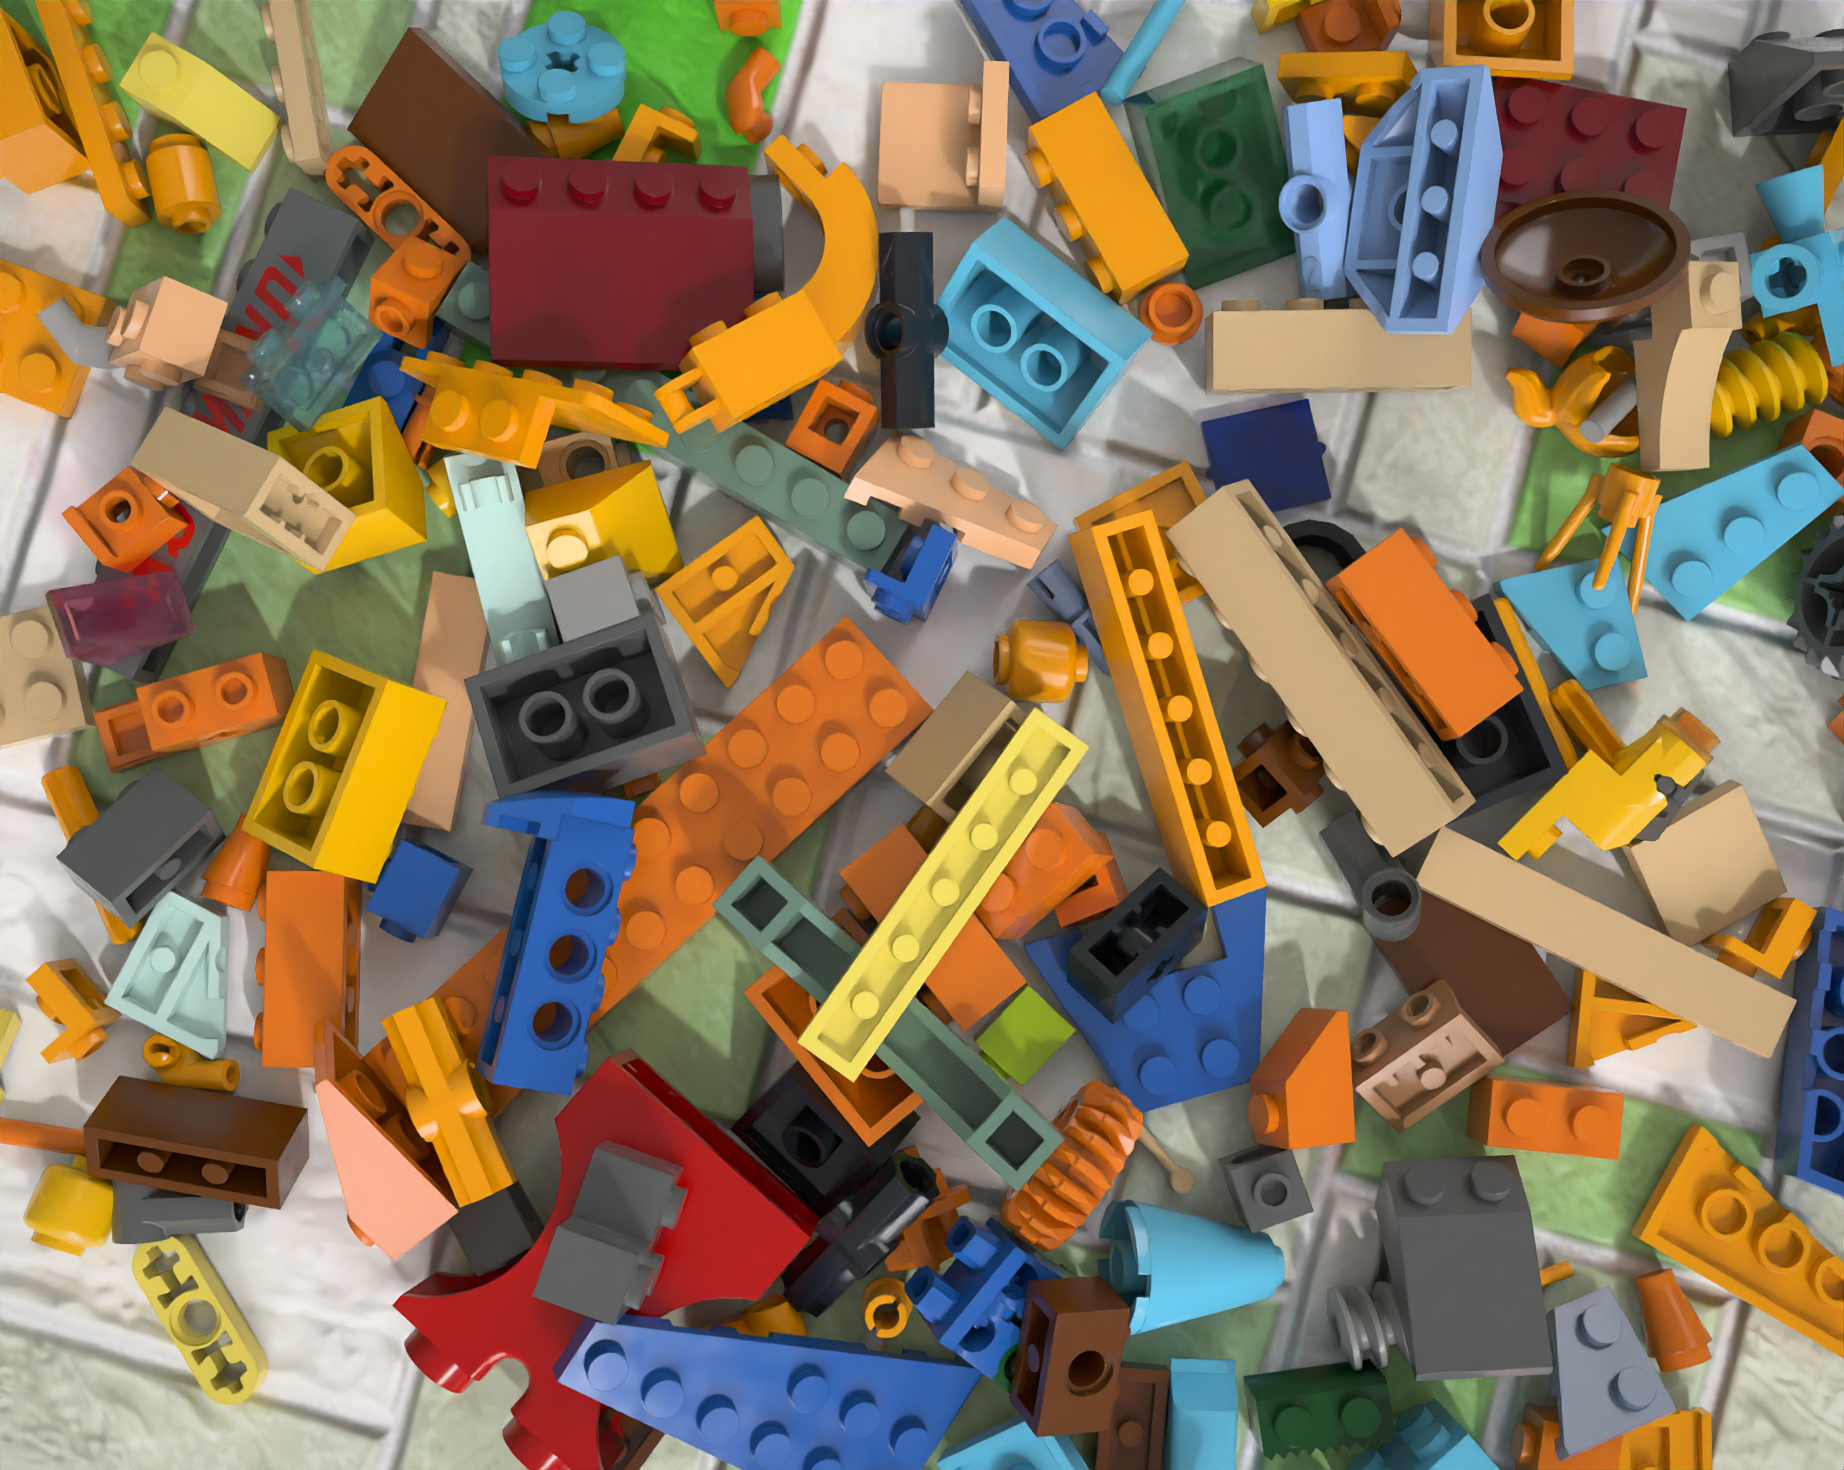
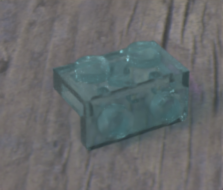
M338 275L318 284L308 280L296 290L284 307L291 315L278 332L273 328L268 329L250 347L245 357L252 364L239 379L243 385L300 433L308 431L314 426L384 335L341 296L348 284Z

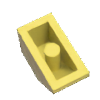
M151 32L119 84L148 114L183 134L197 137L202 145L252 174L279 133L281 126L285 123L282 117L208 63L154 32Z

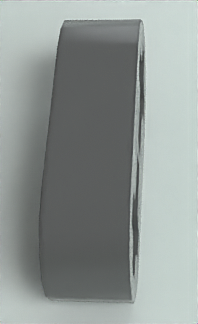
M779 174L749 176L753 216L754 293L785 292Z

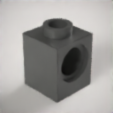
M1258 1144L1218 1159L1238 1217L1251 1233L1314 1212L1292 1150Z
M519 1180L479 1201L463 1207L458 1205L459 1212L447 1221L477 1277L531 1248L545 1228Z

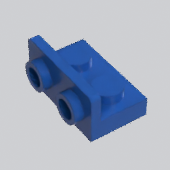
M934 524L926 540L916 535L909 545L899 571L903 572L901 580L905 581V583L869 567L863 581L869 596L872 597L871 601L875 604L874 610L905 625L909 624L912 616L926 623L958 556L957 535Z

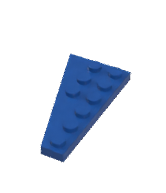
M624 1314L614 1326L586 1316L552 1367L557 1382L742 1470H922L983 1375L982 1372L959 1355H956L955 1360L929 1357L925 1351L903 1349L900 1354L868 1350L863 1343L769 1332L768 1337L739 1334L734 1327L711 1325L710 1330L673 1326L669 1319Z

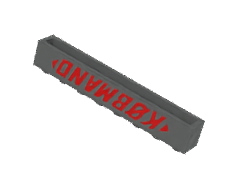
M289 188L283 202L277 203L268 214L264 227L266 237L255 259L248 260L242 267L236 283L238 293L227 315H224L220 329L273 346L283 353L262 412L260 413L202 393L193 388L196 379L185 382L180 395V403L182 405L179 410L180 413L267 451V432L284 426L376 239L359 219L292 188ZM180 499L181 501L174 507L189 525L130 573L102 565L97 559L95 566L96 580L87 598L81 600L72 610L67 621V632L69 634L62 647L128 679L148 684L158 682L232 530L210 520ZM131 506L124 511L125 520L130 516Z

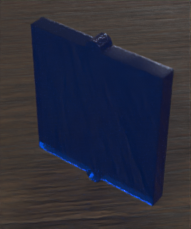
M1308 398L1200 423L1210 466L1206 470L1205 476L1208 480H1213L1215 492L1222 486L1249 479L1272 513L1329 501L1332 498L1322 455L1326 451V445L1318 442Z

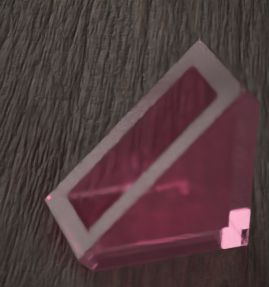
M175 570L49 590L45 594L66 658L105 667L189 636L196 631Z

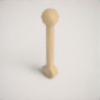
M1114 1084L1107 1085L1110 1088L1114 1086L1116 1089H1118L1117 1086ZM1142 1125L1141 1135L1138 1139L1167 1172V1182L1170 1189L1181 1194L1190 1192L1196 1182L1193 1172L1187 1168L1178 1167Z

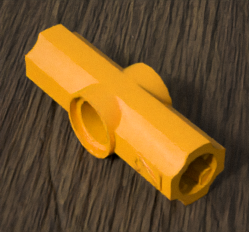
M434 996L382 1019L381 1022L408 1083V1086L405 1088V1101L411 1120L421 1137L426 1142L433 1143L459 1207L479 1201L518 1181L490 1117L494 1112V1107L488 1085L484 1077L474 1070L475 1063L473 1060H466L440 996Z

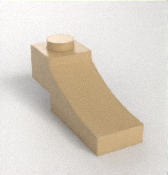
M1690 261L1688 270L1680 283L1670 293L1651 305L1652 338L1634 342L1641 472L1690 471L1710 467V418L1717 375L1731 332L1742 329L1739 262Z

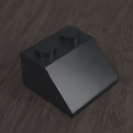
M796 1058L734 1123L730 1130L822 1218L883 1166L921 1117L915 1111L911 1112L879 1140L868 1147Z

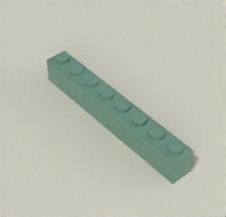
M469 260L435 315L452 334L491 356L488 271ZM509 367L523 375L525 369L550 375L562 381V387L572 388L575 379L587 380L612 390L614 395L611 402L628 403L651 412L654 415L651 424L670 434L666 448H660L638 443L639 445L863 577L869 567L887 575L911 535V523L898 519L897 512L869 497L866 505L844 498L849 484L742 421L718 434L711 420L708 419L686 432L677 434L671 421L653 394L657 389L670 382L671 379L656 370ZM688 389L684 390L694 410L702 407L695 393Z

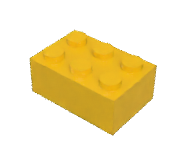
M313 648L241 830L312 868L376 884L384 862L390 855L393 840L407 804L415 792L417 779L431 744L439 732L441 719L448 701L372 669Z

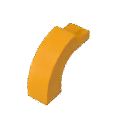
M780 134L763 150L768 173L770 175L779 174L780 185L815 220L825 239L821 262L814 275L800 290L803 289L842 356L863 330L865 320L869 311L874 307L878 293L879 233L876 217L864 187L845 162L841 163L825 178L824 175L827 173L825 165L807 145L802 143L798 148H795L783 134Z

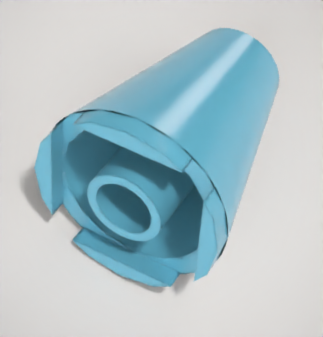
M1129 1199L1113 1200L1105 1209L1100 1225L1099 1238H1111L1109 1259H1098V1276L1100 1275L1130 1308V1335L1140 1334L1270 1299L1275 1292L1276 1286L1281 1285L1284 1280L1285 1260L1283 1252L1279 1246H1274L1271 1237L1265 1232L1251 1233L1245 1227Z

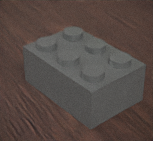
M654 612L464 679L499 798L537 790L560 789L599 793L707 754L669 637Z

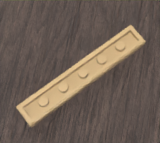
M1445 826L1433 832L1413 874V877L1419 883L1420 889L1761 1058H1771L1797 1002L1796 999Z

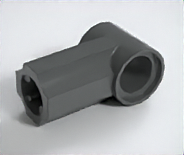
M1352 810L1334 819L1330 825L1319 832V839L1359 906L1366 929L1382 941L1396 942L1406 939L1415 932L1420 923L1422 892L1418 881L1405 871L1397 856L1392 858L1384 845H1379L1371 839L1362 825L1361 812L1359 810ZM1396 894L1406 900L1409 908L1400 915L1386 916L1380 913L1373 904L1383 895Z
M111 1180L113 1186L112 1242L115 1244H143L167 1240L173 1234L237 1232L244 1228L249 1204Z

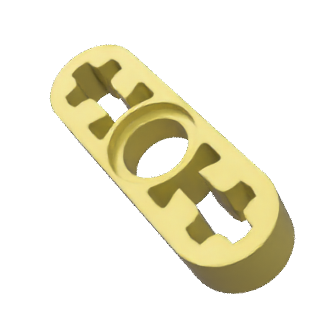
M173 1234L167 1240L140 1244L132 1260L134 1277L205 1394L214 1402L222 1405H234L247 1399L263 1385L268 1374V1360L264 1350L198 1242L190 1234ZM174 1249L180 1260L172 1267L173 1271L170 1269L160 1273L156 1268L155 1262L161 1258V1251L166 1253ZM194 1277L198 1285L174 1299L170 1292ZM192 1299L206 1300L214 1307L217 1320L214 1329L210 1333H198L188 1326L185 1319V1309ZM228 1333L231 1340L208 1355L204 1348ZM241 1360L246 1365L247 1371L240 1377V1381L233 1379L227 1382L221 1372L229 1365L228 1362L233 1364Z

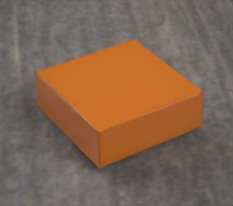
M138 698L93 712L107 762L112 773H122L178 755L152 751Z

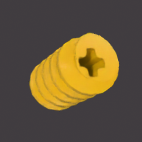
M1787 331L1777 335L1772 341L1761 340L1749 346L1748 349L1738 348L1726 354L1724 358L1722 357L1713 395L1710 418L1711 434L1721 440L1731 435L1733 424L1738 429L1746 431L1755 426L1757 416L1760 420L1769 423L1778 419L1781 409L1791 415L1801 411L1805 401L1812 406L1823 403L1827 395L1828 378L1825 367L1810 342L1796 332Z

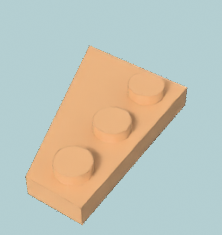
M896 430L857 472L844 495V498L862 505H866L869 497L873 496L901 508L898 512V519L921 527L924 520L937 521L953 528V533L957 535L960 543L1029 570L1032 569L1058 527V524L1046 518L1043 511L1035 504L1026 500L1012 498L992 486L987 477L979 471L969 467L958 466L936 453L935 448L925 439L915 435H906L899 430Z

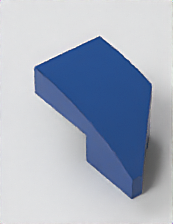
M537 790L513 794L486 803L480 824L558 841L564 814L630 829L636 802L577 790Z

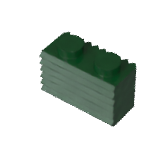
M1364 1359L1362 1370L1355 1372L1350 1362H1342L1243 1377L1251 1434L1263 1455L1269 1460H1272L1276 1454L1285 1459L1289 1452L1298 1457L1303 1450L1311 1455L1316 1448L1325 1453L1329 1446L1338 1451L1342 1444L1350 1450L1355 1443L1364 1448L1368 1441L1372 1442L1375 1446L1382 1439L1390 1444L1395 1438L1387 1380L1379 1368L1371 1362V1359Z

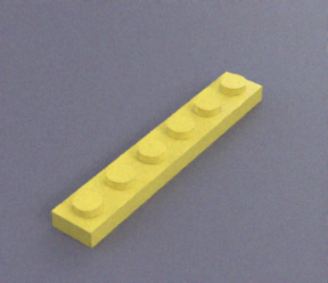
M1036 707L1030 710L799 1035L796 1042L854 1083L1089 748L1088 745Z

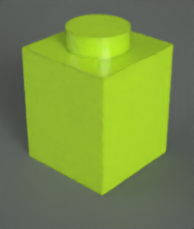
M1025 983L973 1036V1039L982 1049L978 1053L981 1058L1005 1080L1011 1077L1023 1087L1076 1030L1028 983Z

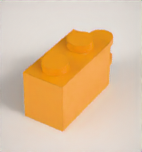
M803 289L783 300L777 291L770 293L744 310L748 319L727 329L723 320L718 321L699 331L689 339L693 348L678 365L683 375L671 380L653 393L677 434L686 432L708 419L711 420L719 434L825 376L843 359ZM690 387L702 407L694 410L684 393V390Z

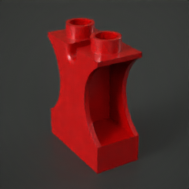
M632 1048L607 1057L554 1118L561 1151L559 1190L550 1218L529 1252L519 1261L491 1270L480 1277H477L475 1273L453 1274L437 1271L402 1294L392 1305L416 1327L404 1341V1347L408 1356L429 1379L450 1392L464 1393L474 1380L481 1381L503 1359H515L524 1365L529 1376L528 1387L511 1407L510 1411L513 1418L503 1428L502 1435L510 1451L528 1470H610L624 1449L612 1437L616 1436L622 1440L625 1437L620 1411L615 1414L604 1430L599 1425V1420L609 1406L557 1382L552 1367L586 1316L532 1296L556 1227L572 1215L596 1147L609 1140L682 1166L684 1169L678 1186L688 1189L687 1197L675 1228L670 1229L663 1226L654 1251L664 1255L665 1259L652 1294L650 1296L645 1295L639 1310L630 1307L625 1314L661 1318L678 1308L704 1300L740 1298L757 1301L809 1241L821 1219L815 1211Z

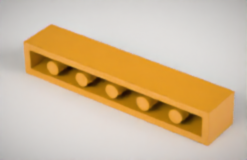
M1152 508L1069 534V542L1174 879L1206 907H1211L1267 886Z

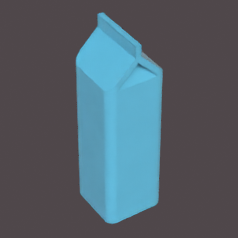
M1170 1357L1163 1470H1236L1238 1395L1235 1377L1236 1361L1234 1359Z

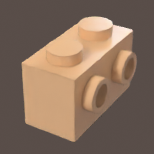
M163 276L133 291L126 309L119 306L115 310L105 336V342L114 345L108 363L126 369L123 378L129 382L154 391H162L164 385L169 387L179 386L181 383L202 377L205 374L228 303Z

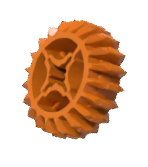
M1097 1079L1082 1086L1076 1095L1071 1096L1064 1108L1059 1110L1052 1123L1065 1134V1139L1018 1192L1010 1186L1004 1194V1200L1000 1204L1001 1221L1013 1230L1012 1233L1027 1245L1032 1243L1041 1251L1046 1252L1060 1247L1065 1240L1071 1238L1079 1225L1084 1224L1087 1216L1098 1206L1106 1191L1112 1187V1182L1124 1168L1127 1157L1134 1150L1135 1141L1141 1135L1143 1113L1131 1103L1132 1101L1129 1097L1114 1086L1110 1088Z

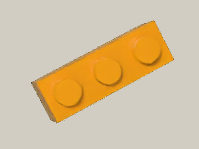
M1096 91L1029 127L1026 144L1027 152L1023 154L1025 167L1038 188L1047 185L1058 205L1053 208V213L1060 230L1069 242L1077 239L1089 259L1084 262V268L1093 286L1104 294L1108 293L1111 300L1121 307L1150 291L1153 287L1182 273L1189 253Z

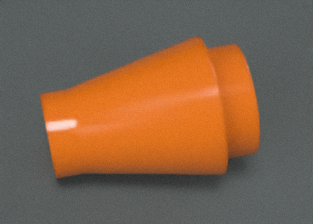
M241 813L235 828L200 877L206 881L200 896L251 913L258 897L260 886L266 883L272 846L241 830L247 815Z
M1672 1268L1660 1269L1635 1277L1633 1280L1639 1296L1647 1355L1650 1358H1656L1660 1371L1682 1370L1710 1360L1712 1355L1707 1343L1712 1341V1337L1678 1285Z

